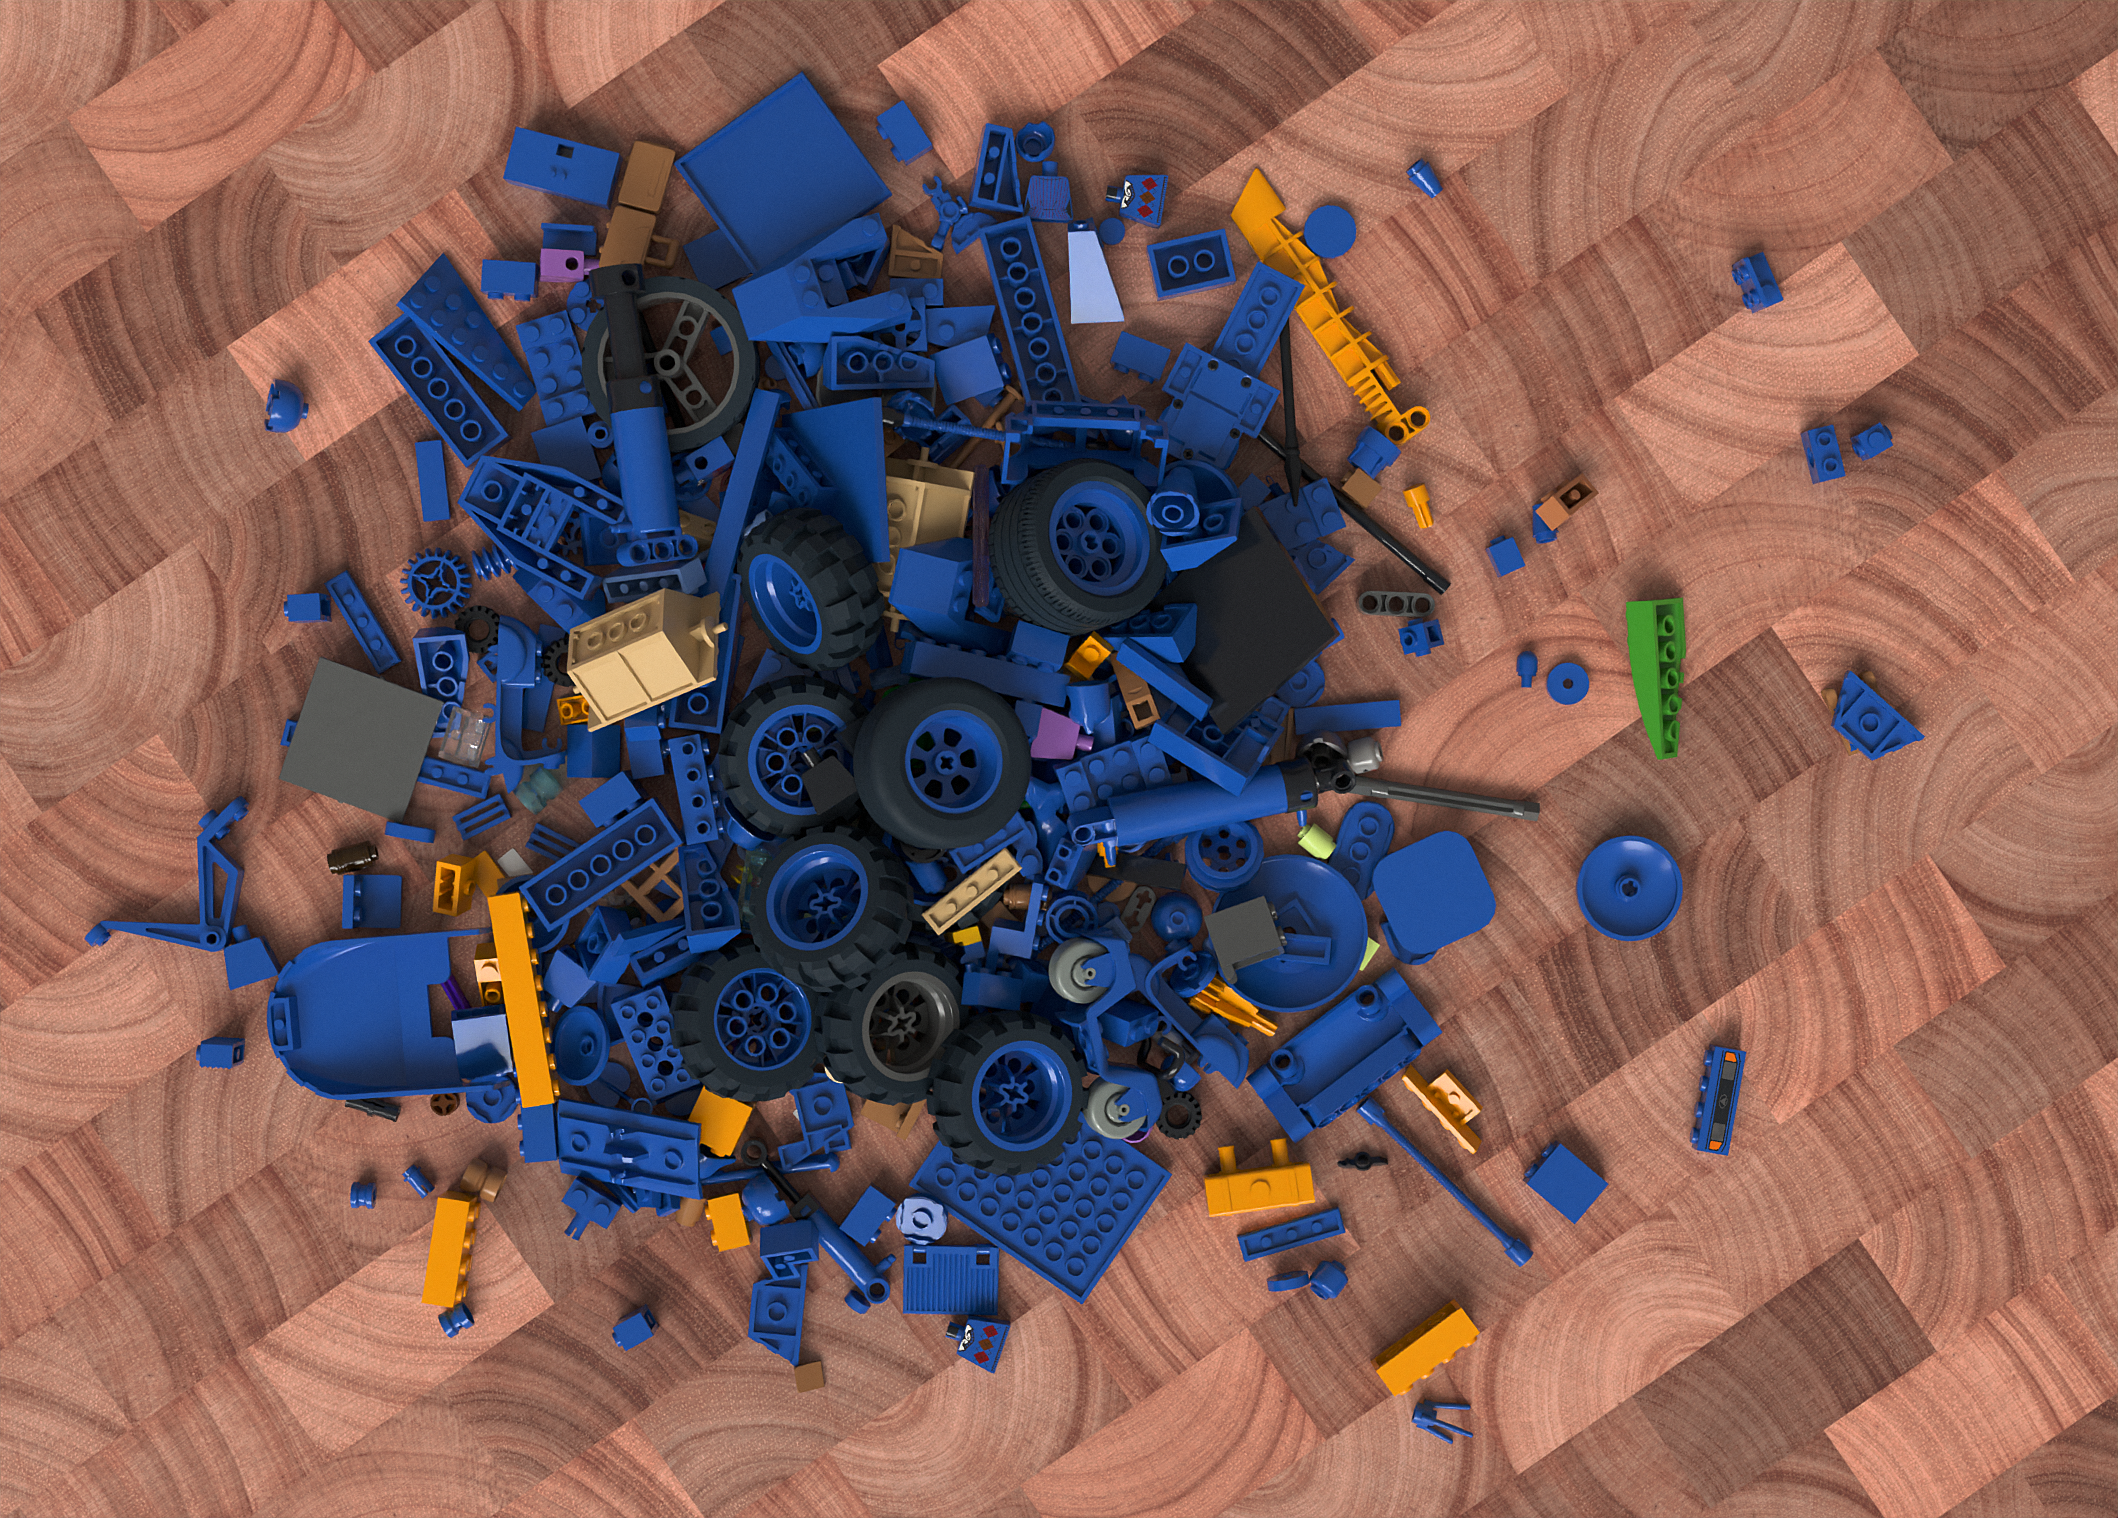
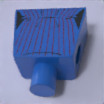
M1043 161L1042 176L1033 175L1030 178L1023 217L1030 215L1031 222L1073 223L1068 177H1057L1058 162Z

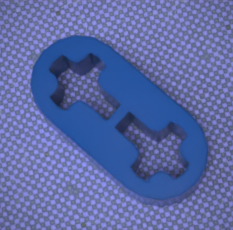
M387 821L384 834L434 843L436 830Z

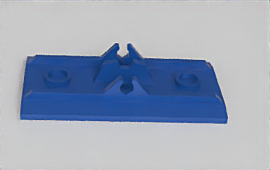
M566 1098L559 1099L557 1120L561 1173L697 1200L703 1199L700 1183L699 1155L701 1123Z

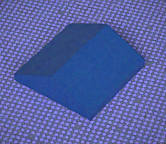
M567 725V777L613 778L620 773L621 725H607L592 732L587 730L588 725Z

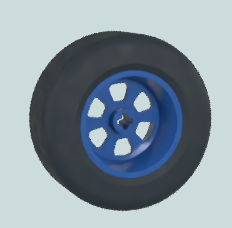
M936 677L906 684L892 691L877 703L868 714L855 743L853 756L854 779L860 799L873 820L891 836L906 844L926 849L967 847L995 835L1013 818L1020 808L1027 793L1031 775L1029 741L1025 729L1013 708L990 688L978 682L960 677ZM946 728L960 733V739L954 747L944 743V731ZM926 731L931 734L934 746L927 752L916 744V740ZM968 749L972 751L973 768L961 765L960 754ZM911 759H918L924 762L925 772L916 778L912 776ZM957 775L968 782V787L959 795L954 793L951 785V780ZM930 780L938 781L941 784V795L938 799L930 797L924 792Z

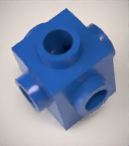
M1423 618L1407 621L1408 627L1398 629L1404 655L1415 652L1416 657L1431 654L1430 648L1445 645L1438 619L1424 622Z

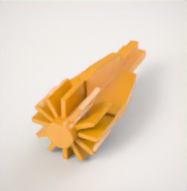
M1215 974V977L1207 987L1188 999L1189 1005L1205 1014H1210L1211 1012L1215 1016L1219 1014L1232 1024L1244 1028L1252 1026L1269 1037L1273 1036L1278 1028L1277 1023L1258 1013V1006L1241 998L1217 974Z

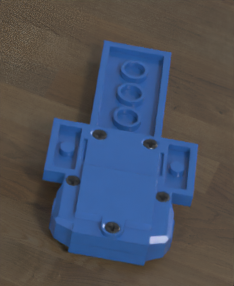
M1258 261L1211 353L1208 354L1187 342L1185 343L1161 390L1174 397L1172 403L1165 410L1163 409L1159 417L1167 422L1169 435L1167 455L1179 461L1186 459L1204 460L1225 471L1230 467L1239 449V439L1242 433L1254 439L1257 438L1281 392L1257 378L1305 285Z

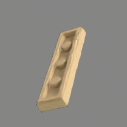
M1005 847L926 910L922 916L939 936L1019 872L1022 866Z

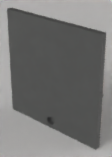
M321 656L279 779L333 798L339 803L344 802L390 820L403 823L445 701L390 682L383 676L377 677Z

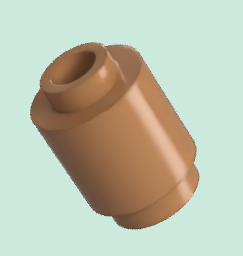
M703 1189V1199L701 1200L680 1196L681 1209L674 1212L676 1222L684 1226L693 1227L700 1220L707 1199Z

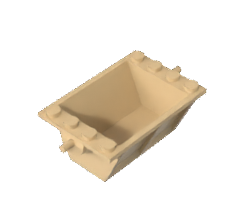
M921 447L919 460L907 459L906 461L889 457L885 458L890 562L874 563L872 565L879 579L877 582L879 592L884 597L885 611L881 616L892 618L890 627L892 632H898L900 619L909 620L888 602L900 548L953 537L964 538L975 472L941 467L936 463L927 462L929 448Z
M663 588L570 629L567 673L576 685L573 687L574 693L578 694L581 692L589 703L587 730L590 732L717 679L718 634L728 630L726 622L719 624L721 607L720 594L718 592L700 598Z

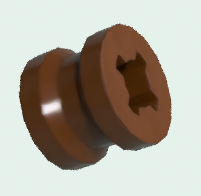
M458 1093L433 1094L430 1100L431 1109L439 1116L450 1115L460 1104Z

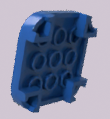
M1446 830L1434 832V834L1383 856L1378 860L1373 869L1372 887L1394 932L1395 938L1402 947L1412 953L1425 954L1433 952L1479 931L1490 923L1495 914L1496 902L1494 894L1473 848L1467 839L1457 832Z

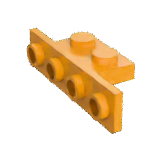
M1410 1064L1401 1077L1405 1086L1418 1095L1425 1108L1432 1111L1439 1118L1442 1126L1450 1130L1457 1137L1459 1144L1464 1149H1468L1474 1154L1482 1140L1466 1123L1481 1112L1483 1108L1481 1104L1448 1069L1428 1083Z

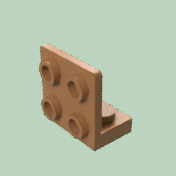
M867 1099L860 1113L896 1132L897 1137L906 1141L926 1099L910 1105L900 1102L894 1106Z

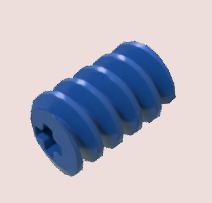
M494 543L490 553L485 547H482L481 556L474 550L472 551L473 565L480 581H482V576L487 581L491 580L492 573L496 577H501L502 569L506 574H509L512 571V565L516 570H521L522 568L514 564Z

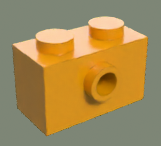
M450 854L437 861L433 912L457 917L471 909L472 895L476 888L474 881L476 859Z

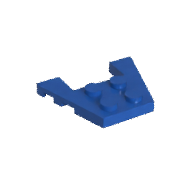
M814 1073V1076L800 1089H792L804 1140L778 1147L783 1170L792 1167L855 1126L844 1084L832 1081L826 1073Z

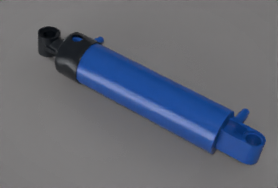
M1304 756L1261 766L1239 797L1210 779L1202 778L1108 797L1106 800L1107 806L1075 812L1068 817L1066 825L1076 845L1086 846L1103 842L1108 864L1113 866L1116 864L1117 857L1115 846L1120 847L1281 813L1296 812L1299 826L1304 827L1307 824V809L1315 808L1318 805V794L1331 790L1338 794H1346L1354 789L1357 779L1345 759L1335 758L1330 760L1324 767L1313 768L1310 760Z

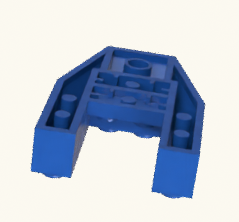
M879 212L853 219L800 242L734 287L732 293L748 341L828 343L830 336H860L909 322L913 311L905 287L849 302L836 264L838 260L884 248L887 235Z
M481 455L457 502L514 564L582 600L591 602L603 577L554 552L553 549L575 506L610 524L626 522L622 497L564 468Z
M953 537L900 548L888 602L927 636L936 640V642L962 646V649L966 650L976 649L985 651L987 655L1006 656L1012 632L965 620L976 570L986 572L990 563L988 544L962 537Z

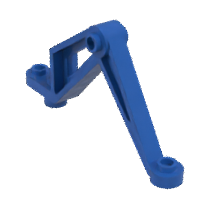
M239 796L220 814L212 809L198 822V825L204 829L197 837L200 924L105 920L91 929L84 939L92 947L96 945L101 947L112 937L110 932L114 929L209 952L223 951L225 947H228L232 940L231 929L234 927L245 870L215 840H222L230 832L228 827L235 820L239 822L248 814L249 810L247 807L249 803L242 796ZM214 862L228 874L220 918H215Z

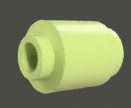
M1315 823L1311 826L1306 824L1297 834L1300 838L1297 843L1316 859L1326 860L1337 846L1333 842L1334 838Z

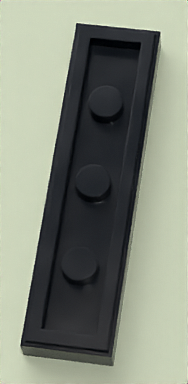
M1097 851L1086 873L1089 876L1182 892L1187 865L1118 852L1116 854V866L1105 868L1104 856H1099Z

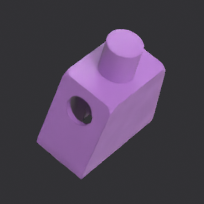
M541 248L539 282L583 281L584 275H589L588 271L599 268V259H584V251ZM574 263L577 268L569 270L566 264Z
M1043 706L1038 735L1032 742L1030 750L1031 757L1072 760L1075 749L1091 752L1094 737L1080 734V725L1074 723L1068 716Z

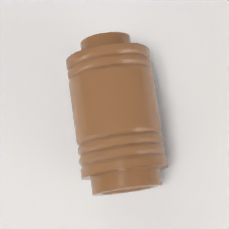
M1009 883V889H1005L1003 894L1004 905H1008L1009 910H1028L1032 884ZM1049 887L1047 901L1041 902L1040 910L1046 911L1048 904L1052 900V887Z

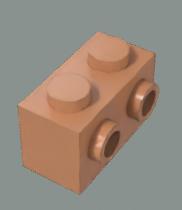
M1581 473L1571 482L1567 478L1555 488L1558 492L1555 493L1551 490L1541 499L1543 504L1536 512L1553 531L1581 510L1599 492L1585 475Z

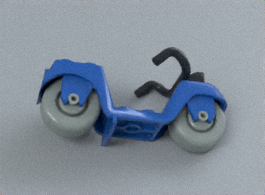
M1103 926L1095 930H1075L1073 932L1081 937L1071 938L1057 947L1050 959L1048 971L1054 990L1063 998L1068 999L1065 1005L1066 1011L1054 1013L1057 1020L1070 1026L1075 1050L1077 1053H1081L1086 1071L1100 1076L1088 1087V1109L1083 1108L1084 1118L1095 1132L1111 1139L1126 1138L1137 1130L1147 1132L1154 1126L1161 1115L1162 1100L1176 1093L1175 1087L1169 1079L1173 1078L1182 1068L1185 1061L1184 1050L1177 1043L1161 1036L1157 1043L1158 1046L1174 1054V1060L1167 1069L1162 1070L1147 1063V1057L1152 1046V1039L1149 1037L1141 1040L1136 1060L1137 1066L1107 1061L1109 1059V1052L1106 1045L1103 1044L1101 1037L1103 1028L1097 1017L1136 988V972L1130 964L1128 956L1130 955V948L1127 941L1113 935L1112 929Z

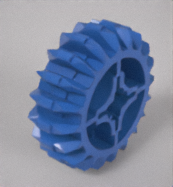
M438 547L435 549L434 556L429 548L425 549V558L421 553L417 552L415 556L418 562L416 563L409 559L407 563L412 566V569L403 568L402 570L404 574L409 576L408 579H400V583L408 584V588H403L401 593H410L411 595L405 599V602L410 604L415 601L412 610L417 612L422 607L421 616L426 617L430 610L432 619H437L439 611L442 618H448L447 609L452 614H457L458 612L454 605L457 604L460 607H465V603L460 599L462 596L470 598L471 595L464 592V589L473 587V584L465 583V579L471 578L472 574L462 573L468 567L467 563L457 565L461 560L459 555L451 559L452 551L446 550L442 556V549ZM432 562H440L439 567H436L432 574L420 573L426 565ZM448 565L455 573L456 587L447 581L448 571L446 569ZM440 577L439 581L448 588L436 587L433 590L432 587L434 586L425 578L437 580ZM417 580L426 586L425 601L417 591ZM442 592L453 594L447 602L433 605L434 600H437Z

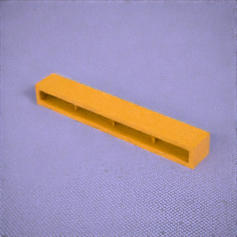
M521 891L491 895L487 899L522 1107L552 1104L558 1100V1095H561L559 1079L555 1080L553 1069L557 1068L555 1054H550L549 1043H552V1033L550 1027H546L544 1017L548 1016L546 1001L541 1000L540 991L543 990V979L541 975H537L536 964H539V955L537 949L532 947L531 938L535 937L533 923H528L527 912H530V904Z

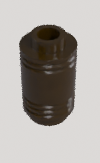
M369 841L333 849L331 853L327 854L329 869L332 874L337 873V875L375 866V860H379L376 845H371Z

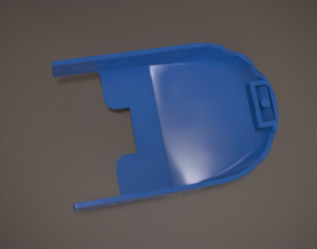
M492 926L340 939L321 942L302 950L300 954L293 960H289L277 976L279 979L274 991H271L269 996L267 1028L276 1058H280L287 1069L286 1073L301 1087L305 1086L318 1096L335 1100L492 1091L510 1086V1080L463 1082L459 1078L454 1039L447 1036L433 1037L429 985L444 983L451 976L449 937L493 932Z

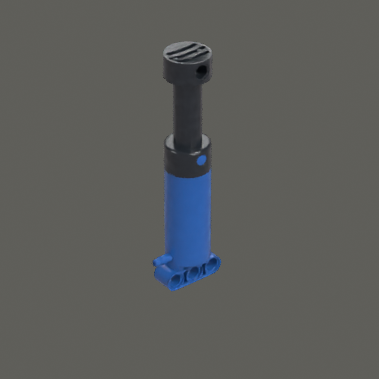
M638 263L619 264L592 269L588 271L592 298L596 300L604 299L615 372V380L608 381L605 386L626 522L611 524L609 531L611 533L627 532L629 542L623 543L618 547L617 559L621 565L632 567L692 558L698 551V543L693 536L682 535L660 380L658 376L648 375L636 299V295L646 292L643 265ZM680 543L683 546V552H681L679 549ZM656 545L659 548V556L655 551ZM632 548L635 550L636 553L635 559L632 557L631 554Z

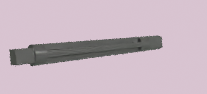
M1355 775L1357 781L1354 789L1348 792L1502 815L1530 821H1537L1540 814V803L1424 787Z

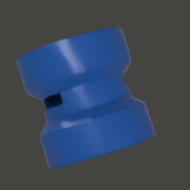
M464 1302L455 1305L453 1311H445L438 1315L441 1327L450 1338L459 1334V1330L462 1327L468 1329L475 1324L474 1318Z

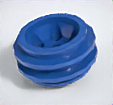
M1248 820L1189 832L1184 848L1185 864L1191 877L1203 888L1216 893H1232L1247 887L1257 877L1264 857L1263 840L1257 828ZM1219 833H1227L1229 836L1223 839L1219 836ZM1204 840H1210L1212 845L1209 848H1205L1202 846ZM1242 840L1246 847L1238 848L1236 843ZM1219 853H1227V860L1219 859ZM1203 859H1209L1211 865L1208 867L1203 862ZM1242 859L1246 863L1242 867H1238L1236 865L1237 860Z

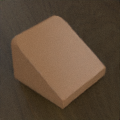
M821 1360L799 1363L798 1366H794L797 1393L825 1387Z

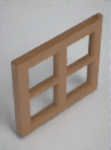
M678 847L660 866L656 862L650 865L654 872L640 887L631 879L621 885L658 923L675 919L684 910L682 888L668 875L679 862ZM662 879L680 896L665 913L647 896Z

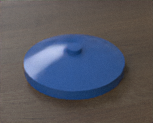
M1632 835L1613 837L1593 848L1579 868L1575 887L1579 908L1588 923L1601 934L1621 941L1644 940L1661 932L1675 917L1681 904L1683 893L1681 873L1670 853L1650 839Z

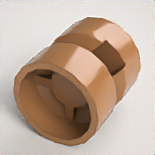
M474 1157L462 1178L459 1188L469 1193L479 1191L480 1198L494 1203L506 1181L508 1172L496 1166L488 1169V1164L485 1161Z

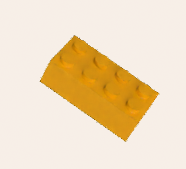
M447 1190L438 1197L421 1303L453 1308L459 1301H462L463 1296L466 1297L469 1281H466L465 1277L467 1270H471L473 1255H470L469 1251L471 1244H475L477 1229L473 1228L475 1218H479L481 1203L477 1202L478 1195Z
M1453 1299L1370 1362L1394 1396L1398 1394L1404 1395L1413 1388L1412 1383L1420 1377L1421 1379L1429 1377L1435 1371L1434 1367L1441 1362L1445 1364L1453 1359L1456 1355L1455 1351L1462 1346L1466 1348L1472 1345L1477 1340L1476 1336L1480 1332L1457 1301Z

